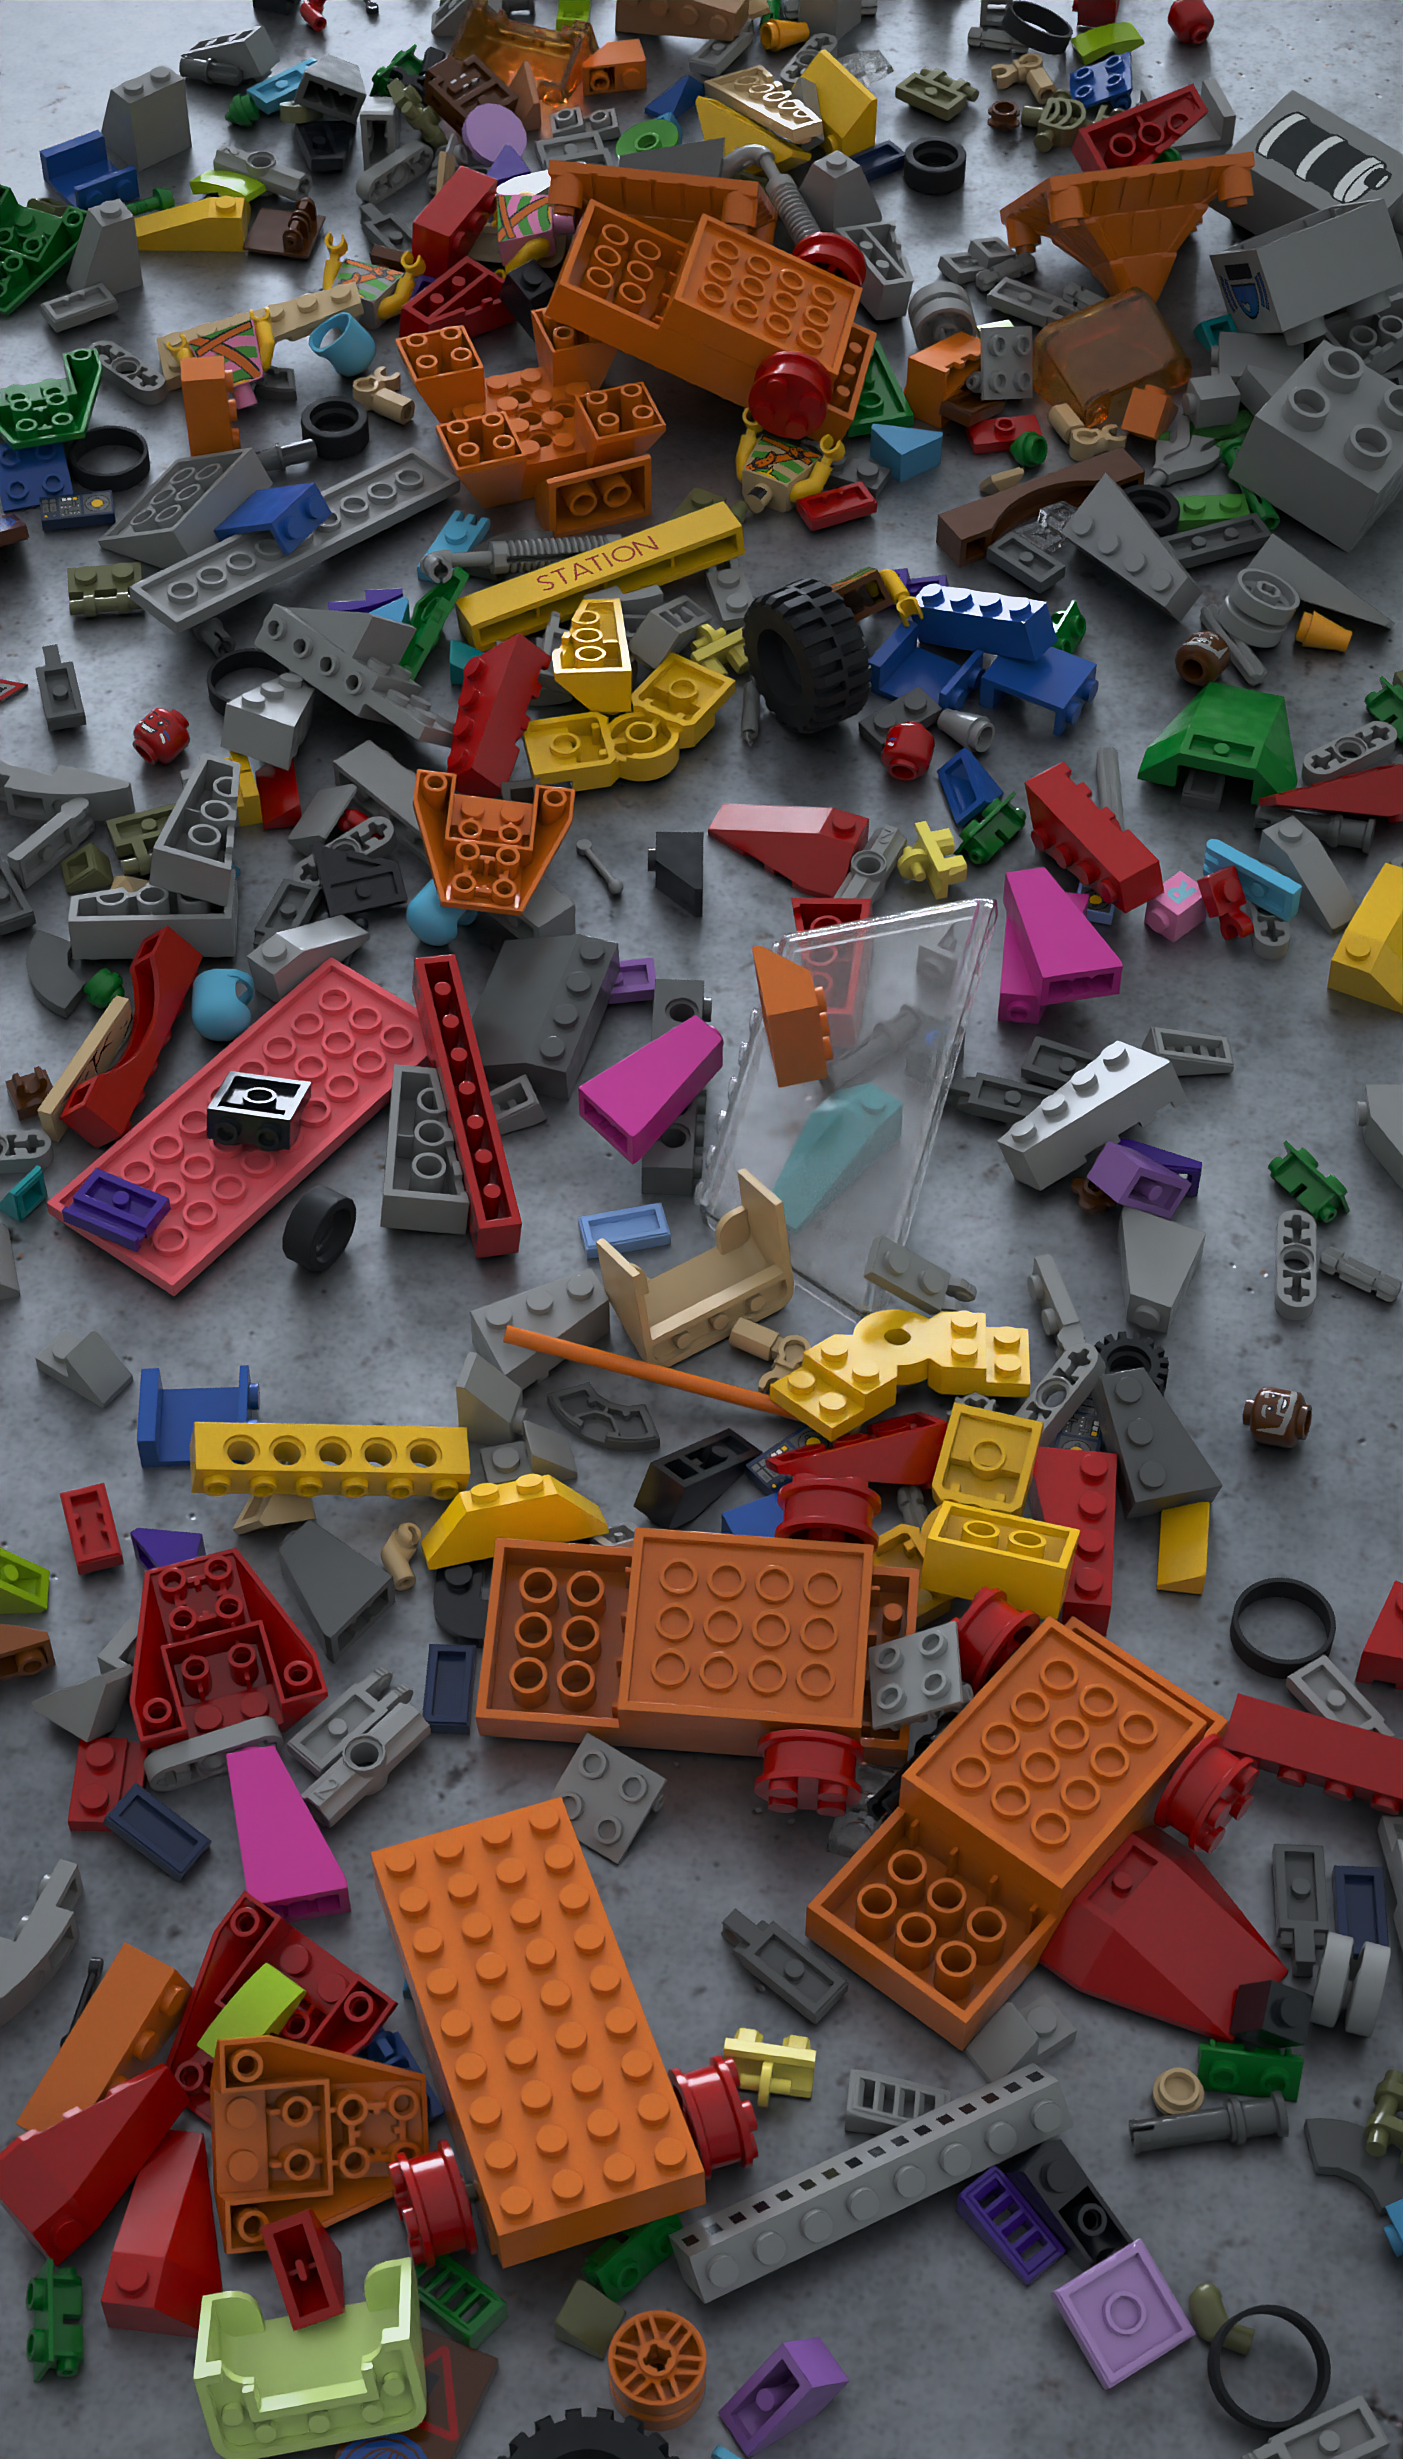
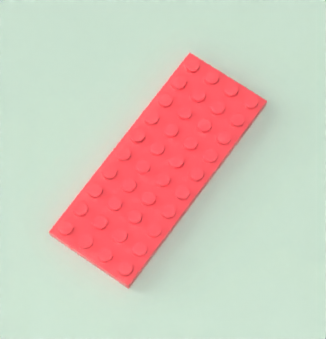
M328 958L47 1202L49 1214L175 1297L390 1102L394 1064L428 1067L430 1065L417 1008L336 959ZM229 1071L311 1082V1098L301 1114L300 1132L290 1150L264 1151L256 1145H222L214 1139H207V1107ZM95 1168L169 1198L170 1211L150 1237L143 1239L138 1252L64 1222L63 1208L65 1206L69 1207L72 1204L73 1196Z

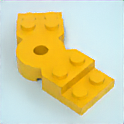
M671 652L631 694V712L616 717L610 723L609 717L596 711L531 720L527 731H524L521 737L532 779L540 778L541 785L570 781L572 789L582 791L610 787L619 777L631 781H650L661 778L671 772L677 765L679 749L694 747L715 725V713L736 692V680Z
M891 1309L878 1311L860 1320L854 1329L853 1335L834 1334L803 1352L802 1367L770 1385L769 1399L832 1442L895 1405L897 1385L915 1384L927 1378V1386L939 1394L970 1395L977 1392L983 1396L1028 1398L1030 1394L1028 1329L1009 1326L986 1327V1313L941 1311L928 1319L921 1314L907 1310Z
M954 1402L932 1482V1496L938 1507L928 1515L921 1531L919 1527L901 1523L878 1536L879 1545L877 1551L873 1553V1566L920 1569V1585L927 1537L944 1500L1022 1517L1043 1433V1422ZM918 1586L916 1630L949 1612L953 1598L937 1597L931 1591L919 1589Z

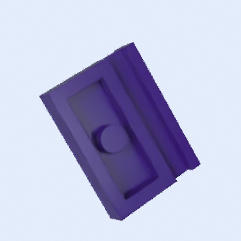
M95 1168L73 1196L72 1204L69 1207L65 1206L63 1208L62 1214L64 1222L138 1252L141 1248L140 1243L144 1238L148 1239L171 1207L169 1198Z

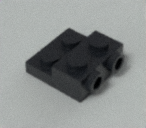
M229 1071L207 1107V1139H214L222 1145H256L264 1151L290 1150L300 1132L301 1114L311 1098V1082Z

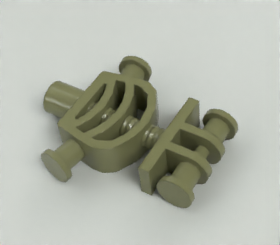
M1059 89L1053 93L1052 98H1048L1045 108L1024 105L1021 125L1038 128L1037 135L1034 138V145L1039 151L1048 152L1053 145L1059 147L1072 146L1079 129L1125 110L1117 108L1112 110L1110 116H1106L1107 106L1101 105L1095 121H1089L1085 119L1086 109L1084 104L1072 99L1069 91Z

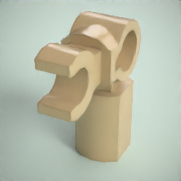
M1025 54L1019 59L1013 60L1010 65L997 64L991 67V79L997 80L998 89L1008 88L1016 82L1018 84L1025 83L1040 105L1046 104L1048 98H1052L1053 93L1057 91L1053 81L1043 68L1042 57L1038 54Z
M381 366L375 369L374 376L370 374L368 377L359 378L353 382V399L361 403L366 411L374 410L375 413L402 425L410 421L415 412V403L412 399L394 392L401 385L400 373L398 372L392 376H386V367Z
M1067 403L1055 405L1049 411V423L1066 444H1070L1069 455L1074 460L1081 462L1100 455L1106 450L1111 451L1119 447L1125 449L1127 437L1125 435L1116 437L1118 429L1116 424L1106 425L1100 431L1098 428H1086Z
M744 1317L738 1318L729 1337V1345L768 1362H771L772 1359L774 1360L771 1366L772 1371L762 1375L759 1380L758 1392L763 1394L767 1393L772 1383L802 1367L803 1352L811 1348L808 1340L802 1336L789 1335L781 1338V1333Z

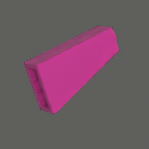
M1042 867L1006 872L1003 903L1039 1006L1119 994L1123 969L1121 960L1048 870Z
M1066 892L1087 918L1089 894ZM1006 912L997 1021L1038 1024L1047 1005L1039 1006Z
M694 1015L579 1086V1115L632 1165L635 1164L722 1068L724 1042L720 1032L714 1026H708L697 1015Z
M274 1745L266 1747L248 1746L238 1752L227 1753L226 1759L247 1892L288 1923L351 1912L346 1878Z

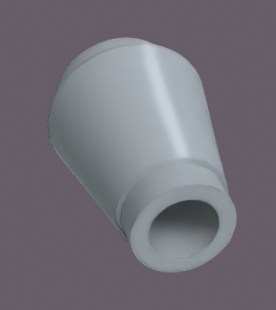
M950 708L944 709L939 715L938 728L970 752H983L992 744L995 737V727L986 716L952 710Z

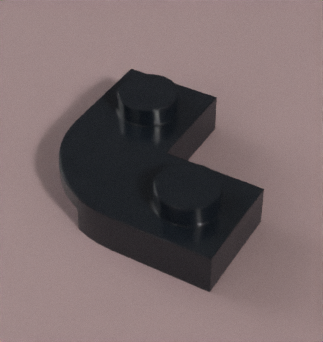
M483 1560L438 1568L433 1596L435 1620L449 1634L458 1638V1644L476 1645V1648L484 1647L489 1600L482 1599L485 1563Z

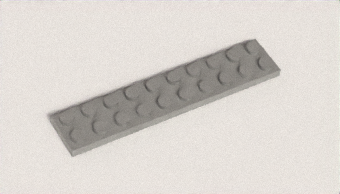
M411 447L322 491L321 494L332 514L289 555L283 554L270 530L235 534L130 586V599L174 633L179 634L460 492V479L416 448Z

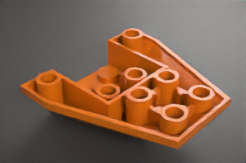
M417 769L413 809L440 906L522 916L572 825L575 789L536 784L533 804L454 794L457 774Z
M271 2035L217 2039L210 2082L213 2184L226 2254L267 2250L260 2227L305 2210L312 2209L323 2227L326 2228L393 2197L392 2190L394 2189L387 2163L394 2162L395 2154L402 2152L406 2155L407 2159L429 2153L425 2074Z

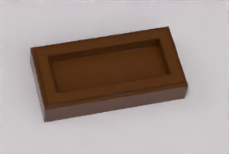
M968 390L942 402L939 414L970 427L1003 412L1006 400H982L981 393H974Z

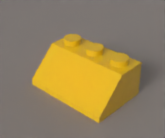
M826 49L819 51L800 77H804L816 84L825 140L820 146L827 155L839 150L847 157L875 146L877 98Z
M944 1500L927 1537L919 1589L931 1591L940 1598L952 1599L959 1597L973 1600L978 1591L985 1586L989 1589L999 1588L1007 1594V1603L1019 1611L1032 1610L1039 1615L1040 1619H1046L1048 1616L1058 1619L1065 1600L1080 1530Z

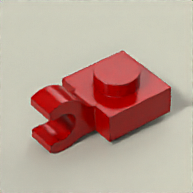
M1235 866L1222 868L1197 880L1209 918H1219L1221 934L1225 941L1238 935L1239 938H1244L1254 933L1251 919L1239 908L1247 904Z

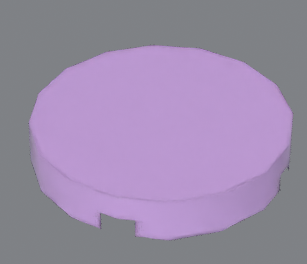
M487 103L477 106L466 117L462 127L463 142L473 152L471 154L477 162L490 168L505 144L512 146L520 157L523 155L527 145L526 131L521 120L511 110L502 105Z

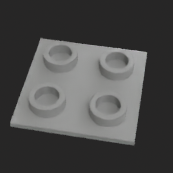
M1032 326L981 327V371H975L967 377L966 385L968 389L974 393H981L982 400L1033 398Z
M956 1621L868 1648L872 1726L874 1730L891 1728L893 1731H898L901 1729V1726L914 1722H926L928 1714L932 1719H937L941 1716V1710L945 1713L957 1709L962 1711L974 1698L971 1686L968 1683L962 1685L958 1624Z
M587 1732L548 1800L562 1797L577 1839L619 1864L649 1811L657 1812L662 1807L666 1795L662 1794L661 1790L666 1784L667 1779Z

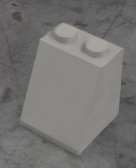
M165 64L156 66L150 71L128 79L124 83L110 89L101 133L105 138V145L129 165H133L138 172L192 147L184 78Z

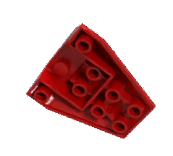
M237 1548L145 1571L129 1701L141 1747L158 1750L261 1716L274 1718L280 1732L284 1733L328 1697V1690L316 1651Z
M1156 1825L1132 1832L1074 1898L1039 1959L1040 1964L1079 1992L1231 2044L1237 2038L1229 2034L1239 1985L1267 1980L1282 1983L1289 1972L1195 1852Z
M245 1890L213 1932L165 2064L191 2099L186 2107L210 2125V2082L214 2058L198 2047L197 2043L231 1998L265 1963H269L307 1991L279 2035L270 2033L271 2036L356 2056L368 2047L398 2006L396 2001L362 1976L356 1974Z

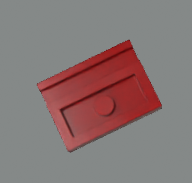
M96 1738L89 1742L80 1739L67 1820L70 1831L113 1832L103 1824L104 1819L135 1782L146 1790L147 1775L143 1763L147 1756L151 1754V1748L141 1747L140 1742H128V1738Z

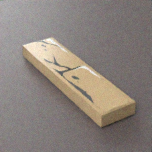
M117 995L113 998L37 1111L42 1129L49 1135L52 1141L59 1142L69 1127L59 1118L73 1088L98 1074L105 1073L130 1037L134 1017L128 998Z

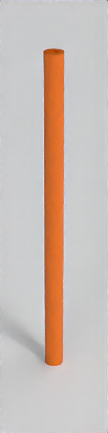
M507 1325L504 1343L802 1422L769 1399L767 1394Z

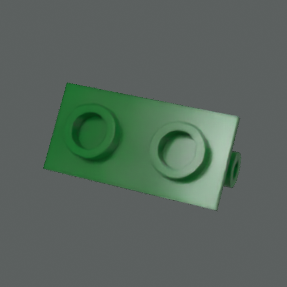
M416 44L405 52L400 50L394 56L390 65L387 67L381 66L374 73L371 79L374 84L369 97L375 96L378 92L381 97H392L386 91L389 79H391L389 75L393 66L403 68L408 75L414 76L416 74L419 76L423 59H419L414 55L417 48Z
M1076 600L1071 601L1067 610L1054 612L1051 616L1057 641L1052 647L1073 654L1086 632V621L1079 611Z
M1381 676L1379 679L1383 689L1377 693L1373 691L1366 696L1364 700L1366 710L1378 721L1389 723L1392 719L1396 718L1391 725L1397 731V740L1403 745V688L1399 684L1392 686Z
M1014 791L1003 802L996 798L982 812L981 815L985 819L980 824L974 819L959 834L963 842L954 852L956 856L965 849L969 852V858L975 864L986 863L1005 844L995 833L1005 842H1008L1025 826L1026 813L1021 808H1015L1010 803L1016 795Z
M1285 1141L1283 1144L1288 1154L1283 1159L1276 1157L1268 1165V1169L1271 1171L1270 1177L1291 1196L1304 1186L1306 1190L1296 1200L1317 1221L1323 1220L1325 1223L1332 1221L1337 1215L1336 1208L1338 1206L1346 1213L1350 1212L1344 1197L1348 1193L1344 1185L1334 1175L1329 1174L1325 1177L1316 1169L1319 1167L1318 1162L1305 1148L1302 1147L1297 1151L1291 1144Z
M1211 2038L1209 2043L1199 2042L1197 2078L1202 2083L1204 2090L1257 2097H1269L1271 2091L1279 2090L1284 2100L1297 2101L1304 2059L1301 2058V2055L1292 2054L1291 2048L1280 2050L1255 2046L1254 2052H1246L1244 2045L1215 2042V2039Z
M678 2213L621 2231L622 2236L627 2239L623 2244L612 2236L593 2254H589L585 2258L586 2265L581 2268L584 2278L593 2286L599 2283L603 2294L616 2303L627 2292L635 2288L664 2259L674 2253L668 2235L684 2228Z
M48 2258L36 2277L30 2278L26 2292L27 2310L33 2311V2328L30 2330L27 2338L26 2357L28 2362H34V2382H40L49 2368L57 2369V2375L61 2377L75 2376L78 2374V2366L84 2362L83 2325L63 2324V2318L80 2319L82 2316V2278L77 2276V2269L74 2267H61L53 2273V2259Z

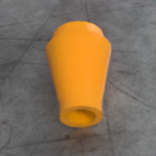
M770 19L767 23H763L760 29L762 46L765 49H770L772 52L800 42H806L809 39V27L806 22Z
M1315 611L1312 614L1303 612L1294 640L1301 642V647L1337 650L1345 653L1352 636V631L1344 629Z

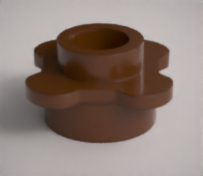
M999 100L994 102L992 107L988 109V114L991 118L988 119L987 124L990 127L1000 130L1019 127L1020 121L1017 117L1020 116V110L1014 102Z
M1078 1177L1071 1183L1072 1191L1078 1194V1206L1088 1214H1102L1110 1207L1118 1204L1088 1178Z

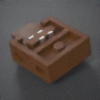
M475 54L464 60L462 66L450 55L427 70L423 86L426 89L424 101L461 137L466 117L477 106L487 103L502 105L515 114L519 99Z

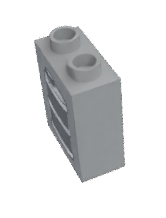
M1292 89L1225 153V155L1251 151L1254 153L1255 166L1251 168L1254 196L1247 199L1248 205L1227 208L1226 202L1220 203L1218 196L1208 203V207L1258 236L1332 205L1384 198L1394 231L1403 237V154Z

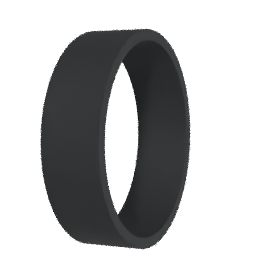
M1012 1L1002 20L1003 28L1015 40L1031 49L1046 54H1063L1073 35L1072 27L1061 16L1029 1ZM1026 22H1029V23H1032V24H1034V25H1036V26H1039L1040 28L1046 30V31L1049 32V33L1043 32V31H1041V30H1039V29H1037V28H1035V27L1029 25V24L1026 23Z
M110 425L90 429L86 432L85 438L74 440L69 449V459L74 480L80 486L94 492L112 490V493L128 490L142 482L150 470L148 445L145 438L137 431L127 427ZM106 445L127 446L142 454V457L135 465L116 473H95L83 469L77 464L78 460L88 451Z
M245 648L226 653L211 665L207 673L210 703L219 714L225 715L226 703L232 700L221 696L214 688L224 676L233 671L244 668H262L280 676L283 673H290V669L258 648Z
M1268 1578L1246 1588L1237 1599L1230 1625V1639L1237 1655L1251 1669L1268 1677L1287 1679L1289 1675L1321 1655L1329 1656L1336 1631V1619L1329 1602L1312 1586L1290 1578ZM1270 1597L1289 1598L1306 1605L1317 1614L1325 1627L1327 1641L1318 1651L1304 1658L1293 1660L1274 1658L1260 1652L1247 1641L1240 1629L1238 1617L1247 1606L1258 1600Z
M1259 2305L1234 2315L1220 2327L1210 2345L1207 2371L1210 2386L1217 2401L1232 2418L1253 2429L1272 2431L1296 2425L1306 2420L1318 2409L1329 2388L1331 2364L1322 2336L1304 2316L1283 2306ZM1267 2314L1282 2318L1301 2331L1313 2350L1317 2364L1316 2387L1307 2406L1290 2420L1270 2422L1255 2418L1242 2410L1233 2401L1225 2388L1220 2370L1222 2346L1229 2331L1244 2317Z

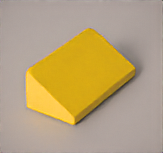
M1197 1502L1161 1511L1157 1590L1203 1594L1207 1568L1210 1502Z

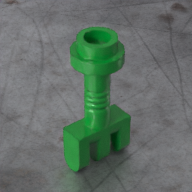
M158 187L153 189L152 197L129 203L125 206L133 216H137L154 210L163 211L175 207V202L169 188L163 189Z

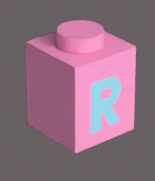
M1179 871L1163 883L1164 893L1147 902L1144 922L1155 932L1162 934L1173 943L1206 920L1207 914L1198 883L1182 871Z

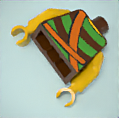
M868 566L829 585L832 587V592L839 593L844 599V605L850 607L855 616V622L892 604L896 605L902 624L906 627L910 626L907 619L910 615L917 614L921 620L924 617L917 598L910 596L905 585L892 569L878 571V569Z

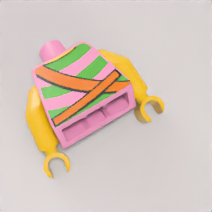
M522 191L519 194H497V210L493 214L495 220L492 221L491 226L498 227L499 249L503 267L505 266L506 271L499 269L494 273L505 279L507 273L532 259L538 261L541 258L553 256L557 252L556 235L575 233L574 216L554 214L553 207L547 206L548 195H537L529 191Z
M265 307L266 315L262 318L255 317L252 309L249 311L250 320L191 340L189 343L186 337L181 334L179 335L183 342L181 346L174 348L168 341L166 343L167 348L179 365L180 358L224 356L225 369L233 371L234 392L231 393L233 398L236 399L237 409L241 410L257 404L251 383L264 378L263 373L271 367L275 341L271 327L270 309Z

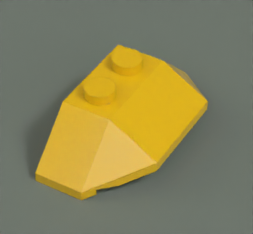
M697 96L695 103L704 141L725 137V156L734 151L738 146L743 147L749 144L763 145L774 154V162L780 174L810 161L812 154L804 151L721 102ZM755 164L742 170L757 176L767 177L764 170Z
M527 1474L513 1482L498 1485L482 1483L474 1486L469 1491L459 1492L420 1543L428 1569L433 1570L494 1557L496 1538L565 1543L609 1534V1530L598 1505L549 1474L543 1476Z

